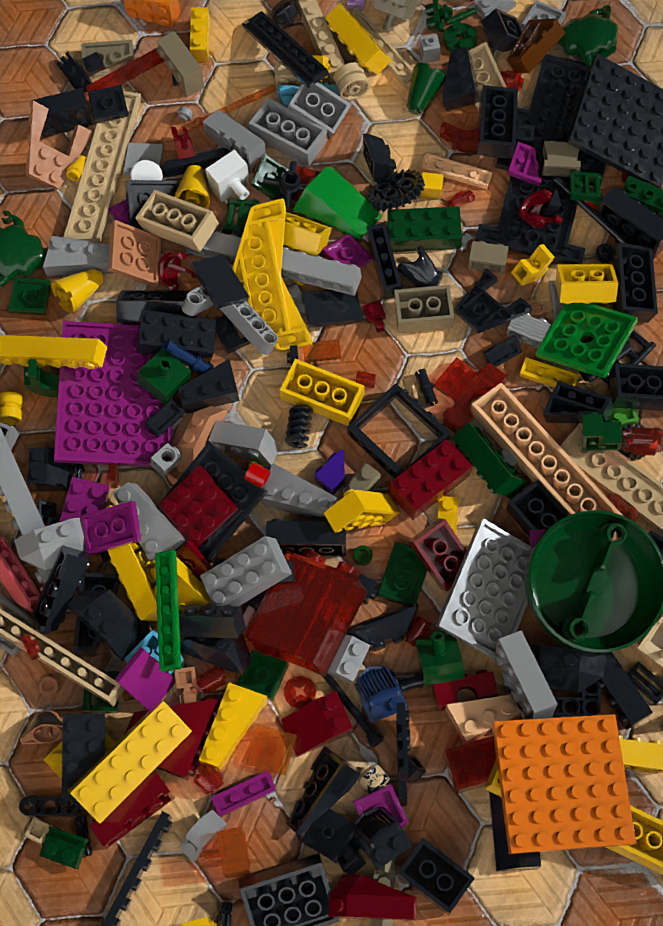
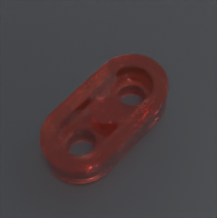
M617 493L606 495L611 503L612 499L616 501L617 504L614 506L624 517L634 522L638 520V510ZM627 512H630L632 514V517H629L627 515Z

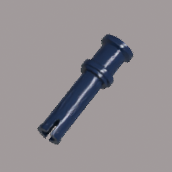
M169 339L162 344V350L186 363L190 370L197 371L200 375L214 368L212 363L205 362L201 356L189 353Z

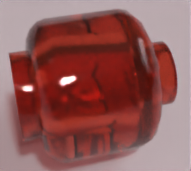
M201 764L194 772L196 777L193 783L205 795L209 793L213 795L224 784L222 781L224 775L212 765L204 766Z

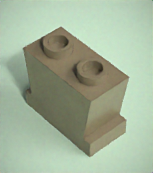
M544 141L542 176L569 177L570 171H580L581 161H577L579 149L567 142Z

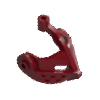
M548 190L533 192L519 207L518 216L536 228H543L545 222L560 224L563 220L557 214L553 217L539 216L542 205L552 198V193ZM531 206H534V208L530 211V213H527V211L530 209V207H531Z
M167 251L161 257L158 264V276L161 284L169 290L179 289L177 276L180 271L189 273L192 278L198 279L193 270L181 266V260H186L187 254L182 251ZM172 258H175L172 263H169ZM168 267L171 269V275H168Z

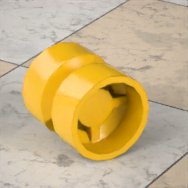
M16 392L0 393L1 423L6 425H18L21 423L23 396Z

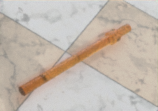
M273 84L219 110L227 114L277 91L276 86ZM212 113L203 117L199 116L184 126L187 128V131L203 127L202 121Z

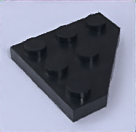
M126 180L128 224L143 230L136 220V216L153 191L157 190L174 197L179 186V180Z

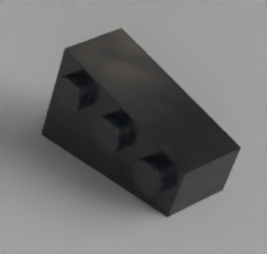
M229 359L178 388L185 414L210 406L216 407L239 401Z

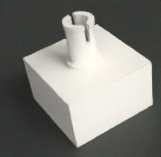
M235 150L206 168L209 188L221 202L235 193L241 200L249 196V191L245 188L248 185L249 179L248 166Z

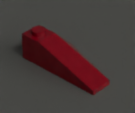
M342 875L330 893L328 917L365 920H416L417 897L384 885L364 875Z

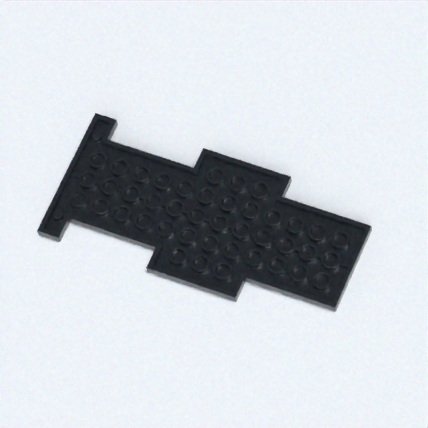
M548 54L543 58L529 110L517 107V124L535 126L533 144L526 145L535 148V158L539 166L538 174L542 181L537 186L511 176L497 228L479 224L475 238L476 242L483 241L489 244H502L509 246L508 251L530 256L539 245L544 244L555 257L552 261L564 264H582L586 248L568 244L578 205L573 200H570V197L553 183L555 178L559 177L570 187L569 177L542 176L544 164L542 151L544 141L567 142L570 131L565 124L576 114L590 69L583 62ZM579 150L577 161H581L579 172L598 173L602 176L603 180L606 163ZM497 158L495 168L508 171L512 159ZM589 182V189L593 190V184ZM548 190L553 193L557 190L561 207L555 214L563 220L560 224L545 222L543 228H536L518 216L519 207L533 192ZM544 203L540 209L539 216L553 217L554 215H542L546 205ZM531 206L527 213H530L534 206Z

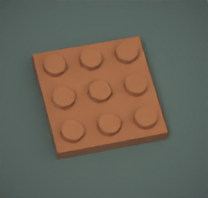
M117 220L111 222L108 271L152 287H157L159 285L158 264L161 253V237Z

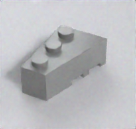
M221 421L215 422L208 440L222 452L249 460H256L259 463L272 466L279 449V445L266 429Z

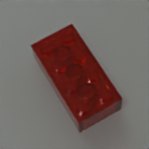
M494 735L444 750L443 756L455 794L486 786L496 761Z

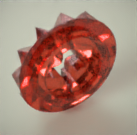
M509 69L500 72L507 88H516L518 91L522 89L524 79L521 77V73H517L516 70L509 71ZM507 79H513V83L507 82Z
M304 676L293 677L286 683L284 697L292 707L302 708L314 701L316 687L310 678ZM304 686L303 691L306 696L300 694L296 697L295 688L300 689Z

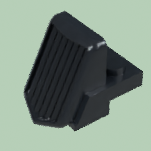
M377 808L364 812L354 824L355 832L352 834L376 870H379L413 846L396 818L388 810Z

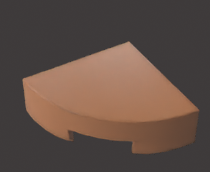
M533 300L526 301L532 307V311L529 313L532 317L538 318L548 315L549 311L544 305Z

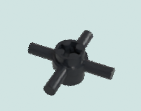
M295 161L290 162L289 171L284 172L281 179L263 177V184L279 187L280 193L284 196L286 210L289 209L291 197H294L299 191H304L308 186L300 184V177L296 173L297 162Z

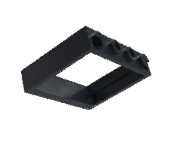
M396 383L347 427V435L394 479L446 439L449 441L450 437L449 431L445 428L446 426L436 421L435 416L430 411L424 410L422 404L417 399L411 398L408 391ZM395 398L439 438L405 470L398 466L361 431L368 422Z

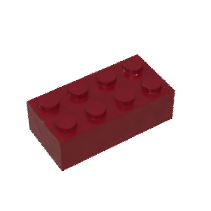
M446 439L390 482L387 493L414 520L467 479L473 466Z

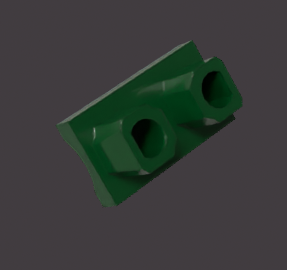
M433 0V3L425 5L427 16L434 15V17L426 19V25L429 30L437 28L439 33L444 32L443 19L448 21L453 15V9L448 7L447 4H444L442 7L438 0Z

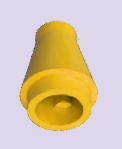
M80 155L67 168L66 175L70 180L77 182L81 179L87 159L85 156Z

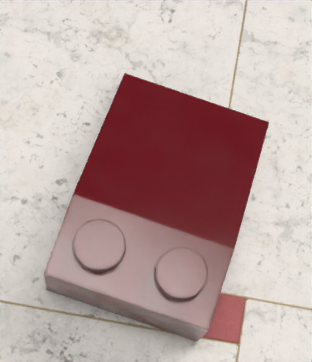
M337 691L320 697L281 719L296 757L353 733V727Z

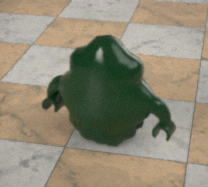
M605 5L602 9H594L582 18L569 20L562 27L565 34L557 43L567 55L577 56L586 66L590 67L596 54L607 58L616 52L618 25L610 19L611 7Z
M7 210L3 211V215L8 216V218H1L4 224H10L11 222L14 224L6 228L0 227V287L7 285L10 280L19 275L24 277L33 275L36 270L44 265L47 255L39 237L29 235L25 229L24 222L19 217L11 215Z

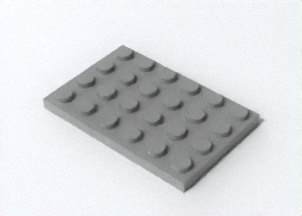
M484 518L479 519L435 626L494 659L498 640L517 632L528 604L525 590V570L531 552L530 546Z

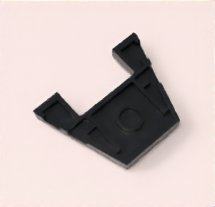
M487 268L482 272L483 276L480 280L474 283L470 293H466L454 309L456 315L478 334L532 311L531 305L521 297L507 308H504L491 297L486 290L497 283L498 280Z

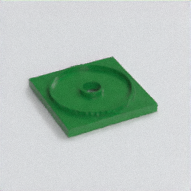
M591 303L565 304L535 352L536 357L605 379L635 328L638 319L635 316ZM585 336L594 338L589 343L581 342V339Z

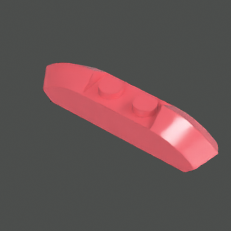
M0 535V579L15 602L29 613H33L41 594L5 537Z

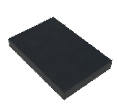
M223 254L191 263L190 267L216 309L248 301V293Z
M334 290L302 293L309 328L363 321L357 292L355 296Z

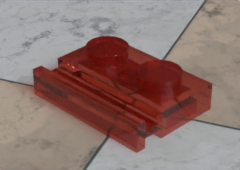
M456 357L434 383V388L456 402L478 376V372L472 370L470 366Z

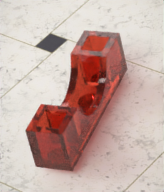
M491 363L478 371V377L467 384L463 395L460 393L456 397L452 408L448 407L443 413V424L455 434L467 422H473V415L469 409L472 400L485 395L500 383L506 384L507 375Z

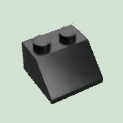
M497 8L481 21L484 27L483 31L489 38V45L494 50L501 52L512 50L522 33L517 18Z
M367 133L363 134V156L374 183L381 181L382 177H388V174L393 175L396 163L390 157L389 145H385L383 138Z
M49 447L29 448L27 477L29 488L32 492L68 491L71 481L72 463H55V449Z

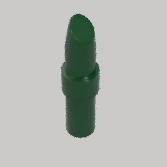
M475 7L450 17L447 25L455 21H463L477 14Z

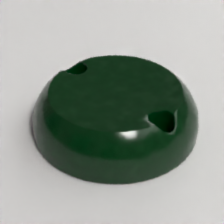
M589 510L568 515L551 525L540 536L530 552L525 570V590L530 609L538 623L550 636L570 648L589 653H607L626 648L643 638L653 628L662 613L663 557L650 535L634 521L622 515L603 510ZM616 532V540L613 541L612 538ZM579 626L580 633L578 635H575L577 628Z

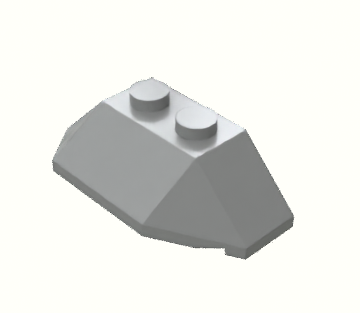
M81 517L33 530L14 540L20 560L26 561L45 571L53 568L62 545L84 551L86 554Z

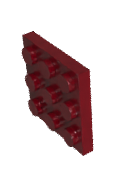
M200 465L158 504V507L187 541L191 540L197 548L239 509Z

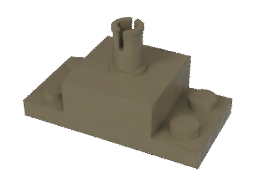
M375 0L373 8L387 13L382 28L393 31L396 18H413L417 5L422 4L423 0Z

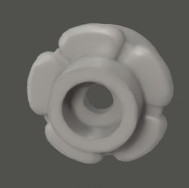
M181 106L176 111L179 114L178 118L186 122L188 119L192 120L193 112L190 109Z

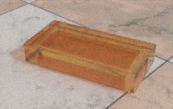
M340 341L312 342V345L304 346V362L341 359Z

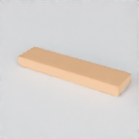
M425 153L420 166L421 171L443 174L445 178L486 190L493 176L491 171Z

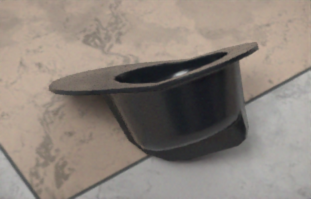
M281 0L272 10L271 18H274L280 25L286 23L292 25L293 18L298 13L294 0Z

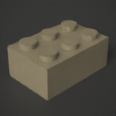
M450 285L394 290L398 333L453 328L454 312Z

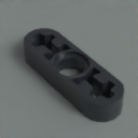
M28 796L20 801L19 810L27 817H74L79 814L81 805L77 800H61V797ZM29 801L33 805H39V801H41L40 813H38V808H31L30 812H28L24 807L29 804ZM49 801H54L56 805L55 810L47 813L44 809L45 804ZM59 801H62L61 804L63 806H68L72 801V804L76 805V808H73L71 812H69V810L66 808H61V813H59Z

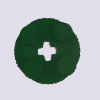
M453 22L452 25L446 28L443 35L445 48L449 52L463 47H468V50L475 48L477 44V30L466 23ZM458 37H463L460 41L457 40Z

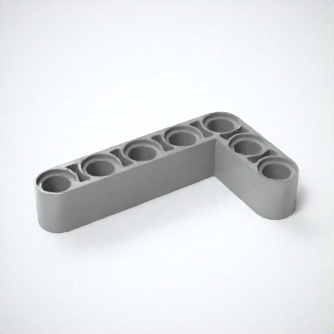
M200 286L187 294L182 310L185 314L194 316L212 307L214 304L203 286ZM247 301L220 308L261 354L267 355L272 352L278 337Z

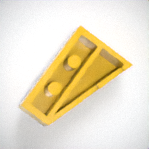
M177 558L178 604L208 605L212 603L203 581H199L192 574L193 572ZM156 567L149 571L156 581Z

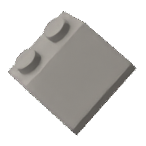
M329 630L313 667L346 684L354 682L370 645L354 636Z

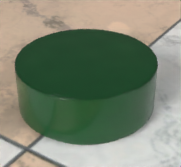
M361 545L355 548L353 560L357 565L366 566L372 561V550L368 546Z

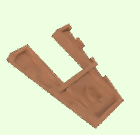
M32 101L30 102V135H28L29 152H27L26 175L57 190L60 189L67 177V168L80 156L93 131L79 124L75 125L68 152L65 155L39 141L49 109Z

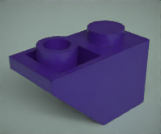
M342 449L337 453L334 452L324 466L318 467L314 475L315 482L332 495L345 484L344 451Z

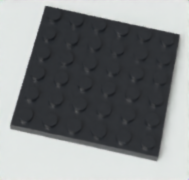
M596 54L593 57L567 143L629 176L661 188L663 183V89L605 57Z

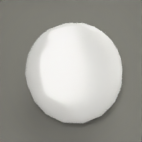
M149 160L137 162L130 172V180H162L163 178L160 167Z

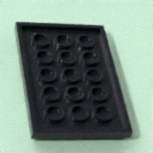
M209 441L161 502L200 465L239 508L198 548L210 564L268 491L264 487L261 489L245 480L246 472Z

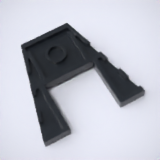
M397 703L398 792L401 806H407V751H410L409 710H405V703Z

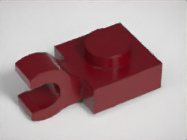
M380 300L363 305V311L368 324L374 323L377 333L384 332L385 325L383 320L386 319V315Z

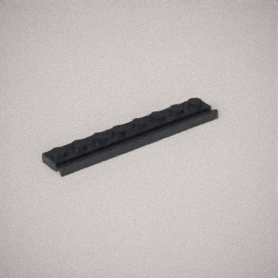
M263 11L250 18L248 23L242 24L247 33L307 88H310V84H316L329 75L327 68Z

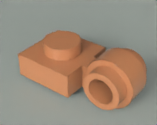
M195 666L175 670L177 691L184 690L183 694H179L180 704L197 702L196 692L190 690L197 688Z

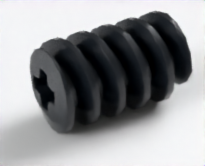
M306 406L290 408L285 438L287 445L294 448L308 447L304 442L309 441V437L306 435L310 434V430L307 428L311 427V423L308 421L312 420V416L309 415L313 413L312 408Z

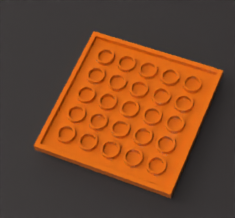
M615 714L494 721L492 723L509 854L636 844Z

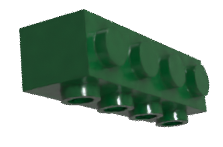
M628 176L622 190L631 198L638 200L645 208L652 210L663 220V190Z

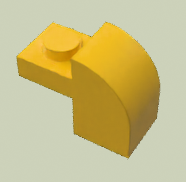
M544 244L539 245L531 257L520 260L511 273L522 286L531 284L549 270L548 266L555 257Z

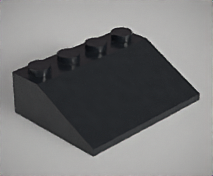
M319 853L238 879L240 893L251 926H327L339 922V918L328 917L331 891Z

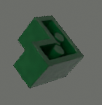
M595 412L582 416V451L621 450V421L606 420L603 422V415Z

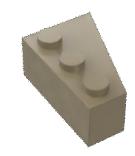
M173 31L156 40L158 55L164 59L168 69L171 70L186 97L203 89L204 81L201 66L176 32Z

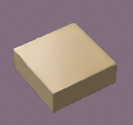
M33 817L23 836L43 846L45 837L50 830L49 826L52 825Z

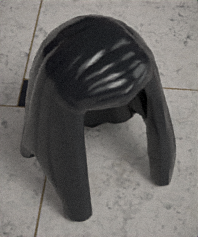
M421 245L417 247L419 258L415 262L407 263L401 261L397 266V270L417 288L439 286L443 278L442 270L436 269Z

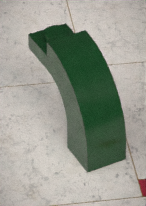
M30 359L28 367L24 368V386L35 394L58 398L60 374L43 371L36 359Z

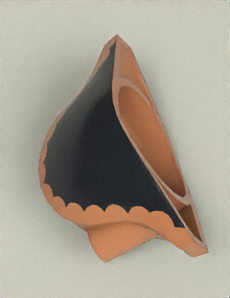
M54 711L40 712L32 721L28 722V729L21 736L20 742L22 744H45L57 741L62 738L63 721Z

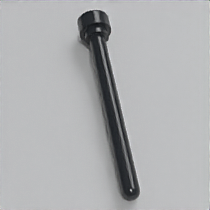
M318 669L331 689L337 691L341 702L366 733L367 743L370 747L374 748L385 739L380 731L377 732L376 729L373 730L335 679Z

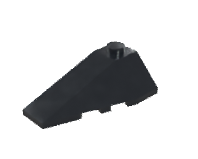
M324 746L313 762L310 769L313 771L309 782L305 781L303 785L305 789L301 799L297 800L287 822V825L297 835L305 831L349 792L361 774L350 763L326 746Z

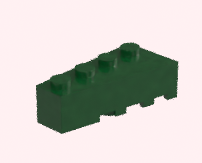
M467 422L452 437L457 443L455 445L457 449L465 453L466 459L472 466H475L477 475L488 483L487 488L493 494L497 493L513 499L529 484L524 478L517 477L516 473L518 471L515 467L503 461L505 456L495 447H491L493 443L477 425Z

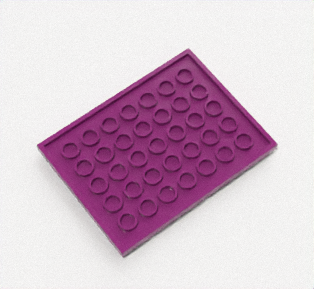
M63 321L62 337L99 339L107 346L102 368L94 367V369H87L85 367H78L74 369L68 366L60 367L54 453L55 463L152 467L150 465L151 457L167 443L171 446L172 426L159 438L145 426V423L164 404L137 382V373L155 356L136 353L138 325ZM170 457L162 458L166 462L171 461Z

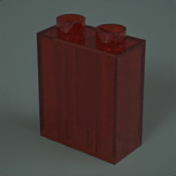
M305 550L302 556L287 551L285 555L286 561H294L295 582L275 584L268 588L244 636L259 651L319 675L326 676L368 591L358 579L360 571L348 563L339 562L337 567L334 568L326 565V559L314 551Z

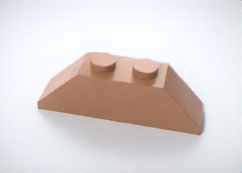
M210 406L184 415L172 438L171 447L175 446L181 453V460L177 465L179 472L184 473L209 442L208 440L215 422H223L228 412L226 409Z

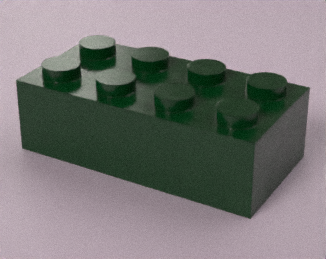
M460 206L392 209L390 212L387 210L388 237L393 252L418 251L417 247L419 245L424 250L461 249Z

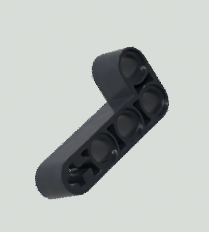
M596 681L591 685L595 693H588L586 690H583L579 693V698L554 697L557 706L552 718H556L557 715L578 717L598 715L601 710L600 683ZM565 705H572L575 712L568 713L565 710ZM591 705L594 707L595 713H588L585 706Z

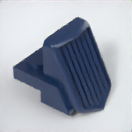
M368 666L357 677V683H354V686L370 724L396 714L397 703H405V709H408L392 669H388L386 666Z

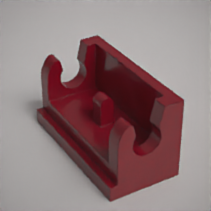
M183 126L184 134L179 135L176 127H171L178 159L196 156L187 128Z

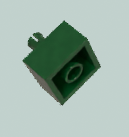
M161 349L137 373V383L165 405L179 392L178 388L190 381L191 370L170 353Z
M436 631L432 633L431 638L415 640L417 659L424 686L465 679L463 658L457 639L450 634L444 635L442 632Z

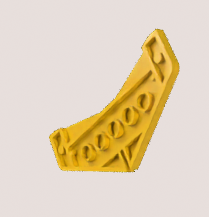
M278 199L255 205L250 209L233 265V271L241 284L244 283L243 287L249 295L248 304L276 333L278 340L275 347L278 350L286 351L290 350V345H297V348L312 345V340L281 277L286 206L284 199Z

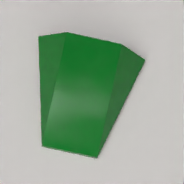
M327 166L304 189L293 209V212L297 214L300 212L307 215L309 219L314 220L315 218L324 222L326 226L330 227L332 225L339 228L338 231L360 240L367 233V227L375 225L382 217L336 167Z

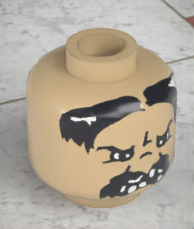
M369 764L360 772L358 780L362 788L369 794L387 786L389 777L379 765L372 766V764Z

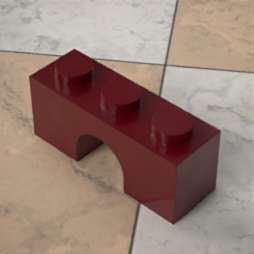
M480 670L475 672L476 675L468 676V674H464L465 679L433 684L432 689L437 711L445 710L447 704L459 703L457 693L463 689L471 690L475 694L476 700L498 697L499 694L493 671Z

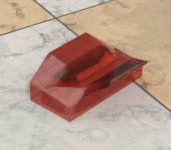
M654 428L622 430V451H630L633 455L655 456L656 452H661V431Z

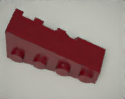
M155 771L138 785L101 823L93 819L90 828L102 846L108 849L175 799V797Z

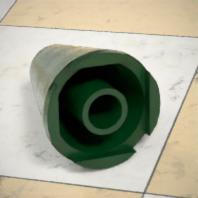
M416 63L412 71L406 107L410 113L415 115L425 110L446 79V75L440 69L435 67L433 70L426 63Z

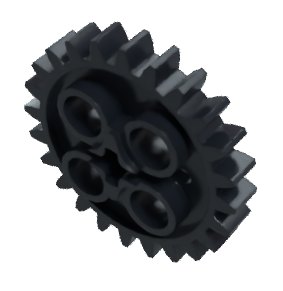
M402 169L400 173L395 171L393 175L388 174V177H382V181H376L377 185H373L372 189L369 190L368 200L373 209H377V211L382 209V212L388 209L390 212L393 208L398 210L399 206L404 208L406 203L411 204V200H416V196L421 195L420 191H423L425 186L424 179L419 171H410V169L405 172Z

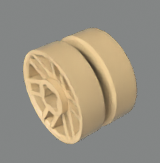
M359 63L345 64L338 68L333 75V81L340 97L346 101L362 97L370 88V83Z

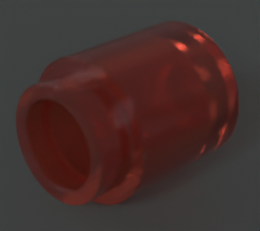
M215 666L200 675V678L196 681L203 693L206 694L226 684L225 679L228 677L222 668L218 669Z

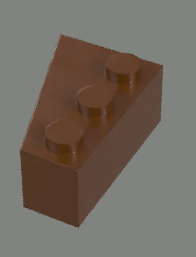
M557 18L535 19L527 22L507 57V61L516 74L530 73L565 34Z

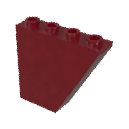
M210 699L169 706L192 732L156 767L157 769L187 781L190 776H194L197 769L196 760L201 755L204 741L208 737L212 727L211 724L219 709L220 704L218 700ZM149 710L134 712L125 734Z

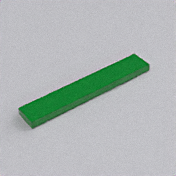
M173 549L155 553L160 672L181 669L176 551Z

